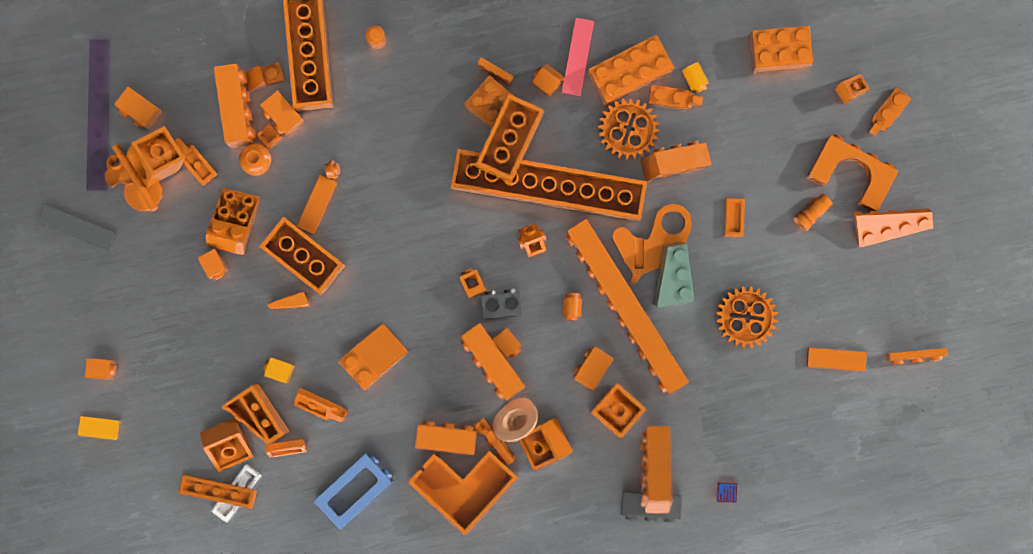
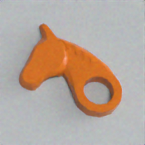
M677 204L663 206L655 215L648 240L633 236L625 227H620L613 232V241L625 264L633 273L630 281L633 285L643 274L659 268L663 244L686 242L691 230L692 220L690 213L683 206ZM676 212L682 216L684 227L680 233L669 234L664 231L661 221L666 213Z

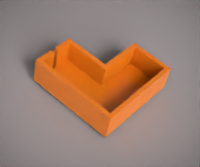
M490 450L464 479L441 457L434 453L422 466L425 470L423 471L420 468L408 483L458 530L466 535L518 476Z

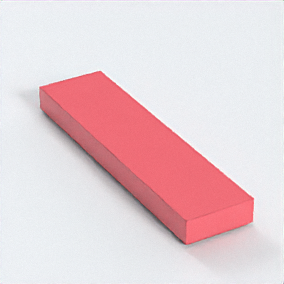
M575 19L562 93L581 96L594 21Z

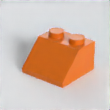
M235 417L200 432L203 449L218 472L254 457L245 433Z
M556 417L535 427L527 436L519 439L534 471L558 461L573 452Z

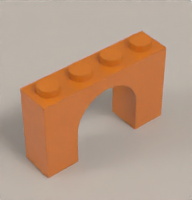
M830 135L826 139L806 178L824 186L839 162L844 160L856 161L864 167L868 178L866 188L857 205L868 211H878L899 171L894 169L895 166L893 164L879 161L876 155L862 152L859 146L845 143L842 137Z

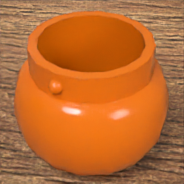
M249 144L241 150L239 164L247 174L258 176L264 174L270 168L271 155L265 146Z

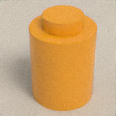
M699 62L682 70L692 91L696 90L699 93L707 88L706 85L709 81Z

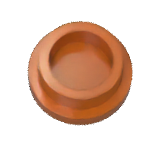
M334 160L325 164L327 177L329 179H338V174L341 173L339 164L335 163Z

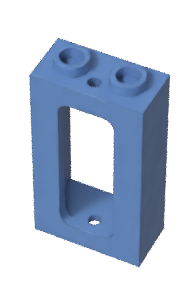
M368 453L363 455L314 501L339 530L393 482L390 479L393 477L386 468L382 470L379 467V460L373 454L370 456ZM364 468H368L377 477L378 482L340 516L328 501Z

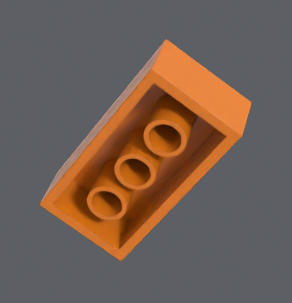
M656 34L590 68L588 75L606 107L672 73L674 66Z
M237 63L214 67L225 143L230 148L254 144L253 140L256 139V133L250 122L253 121L252 110L248 107L250 94L249 91H246L245 84L248 83L246 72Z
M508 94L478 158L476 167L512 183L541 121L544 109Z
M282 217L259 246L321 296L345 268L342 262L285 217Z
M480 323L461 336L463 341L460 343L467 352L471 350L474 355L472 360L478 368L482 366L486 371L483 375L489 384L492 382L497 388L494 391L500 399L505 398V400H508L525 387Z
M647 426L645 433L642 432V439L640 440V450H644L641 457V469H644L641 476V488H645L643 489V495H641V507H645V513H669L672 504L670 426Z

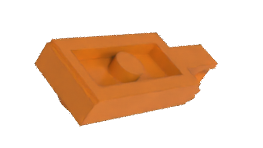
M651 85L648 104L686 110L691 109L692 105L701 107L703 97L693 96L694 92L689 90Z
M896 87L873 115L871 122L874 125L868 133L874 137L880 129L883 131L888 129L912 98Z
M181 138L175 140V143L185 157L184 165L203 187L218 175L193 144L189 142L186 145Z
M299 388L293 403L294 406L327 421L332 419L343 423L348 412L341 406L302 388Z
M484 417L474 424L477 432L486 436L487 444L497 450V456L502 463L510 465L516 460V456L505 442L494 435L492 427Z

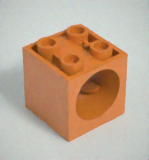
M165 126L133 141L126 154V157L146 188L178 172L185 160L184 155Z
M615 383L590 413L621 439L646 411V408L618 383Z

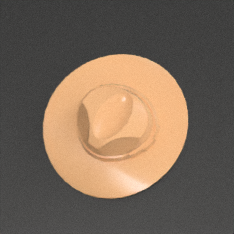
M518 398L506 404L493 420L492 429L494 435L505 442L516 441L527 436L537 423L538 413L534 403L527 398Z

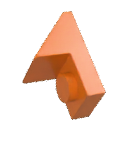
M280 62L263 67L257 65L246 72L249 92L285 81Z
M861 74L839 83L835 88L844 104L870 90Z

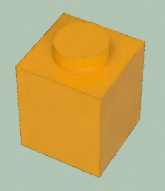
M270 357V360H266L263 371H265L264 376L283 383H289L295 365Z

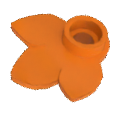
M116 154L110 155L106 162L108 170L105 173V180L111 188L116 186L119 181L126 185L133 184L134 182Z

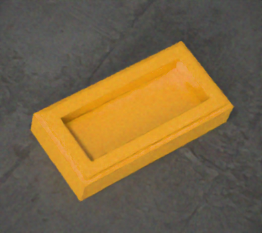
M80 416L78 435L117 440L120 421Z

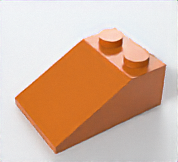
M382 324L338 362L363 390H367L404 357L408 350Z

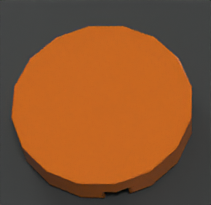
M160 181L147 187L156 205H158L163 197V188ZM134 183L125 185L124 197L126 202L136 210L149 211L150 208Z

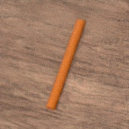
M115 144L112 147L150 210L155 211L158 209V206L129 162L121 146Z

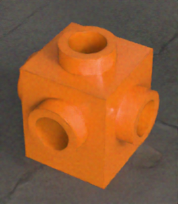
M536 223L518 230L520 237L517 239L520 248H525L528 257L546 251L543 229L539 230Z

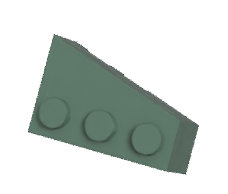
M682 241L663 244L659 265L660 270L652 304L656 307L695 301L687 244Z

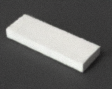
M245 464L231 485L252 489L262 475L248 464ZM217 502L211 512L227 523L239 506Z

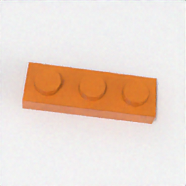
M948 349L887 353L885 355L886 361H892V365L904 364L906 359H911L912 363L923 362V358L930 357L931 361L942 360V356H948Z

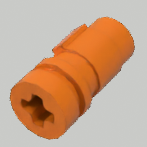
M823 193L818 198L814 197L806 205V209H802L800 213L793 217L794 222L800 229L806 232L811 225L816 223L815 220L821 217L833 205L832 201Z

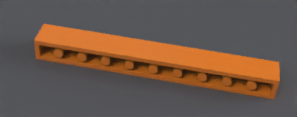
M585 219L567 230L568 236L565 237L571 247L573 245L576 247L578 259L581 263H586L588 267L586 271L591 279H596L598 291L601 295L605 294L608 298L606 302L611 311L615 310L619 317L616 318L622 328L626 327L629 333L626 334L632 344L636 343L638 346V355L642 360L646 359L649 366L647 369L652 377L656 375L660 381L657 385L662 393L666 392L670 395L689 383L588 220Z

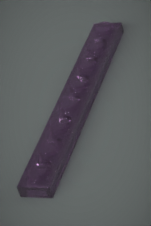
M89 40L87 191H107L105 173L108 170L106 162L108 159L110 40Z

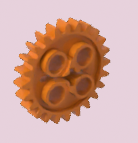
M623 98L620 105L615 101L614 108L610 105L608 106L609 113L603 111L602 114L606 118L599 119L603 125H599L598 129L603 130V132L599 133L598 137H604L601 144L607 143L605 150L611 148V155L618 153V159L625 155L626 161L629 155H631L633 160H635L636 154L642 158L643 151L646 153L650 152L648 146L654 148L655 144L652 140H658V137L654 134L660 132L659 129L655 128L659 125V122L653 121L657 115H650L653 110L652 108L645 109L647 103L640 106V100H637L634 104L632 98H630L628 103ZM634 113L635 118L631 127L633 131H630L627 142L623 145L622 142L626 133L625 128L628 127L631 115ZM618 114H626L628 120L625 122L620 121ZM642 119L645 121L646 126L639 128L636 125V121ZM613 131H619L622 138L616 140L611 134ZM637 137L640 144L633 146L630 143V138Z
M742 286L741 292L735 288L733 289L734 295L728 292L727 296L729 299L722 298L721 300L724 305L719 304L717 306L721 309V312L715 313L720 316L716 323H721L722 325L718 330L725 331L722 337L728 335V343L735 340L734 346H737L740 342L742 348H745L746 343H748L749 348H753V342L757 346H760V340L767 342L765 336H773L770 330H776L777 328L773 326V323L779 321L774 319L778 312H773L772 310L776 307V304L770 305L772 298L765 299L766 292L760 295V288L753 292L752 286L748 288V291ZM736 301H739L743 304V310L741 312H738L734 309V303ZM755 304H759L762 307L760 314H756L753 311ZM748 312V316L762 317L764 320L751 319L746 322L745 318L730 317V314L745 315ZM734 320L739 321L741 324L739 331H735L732 328L731 324ZM752 323H757L760 326L758 333L751 331Z

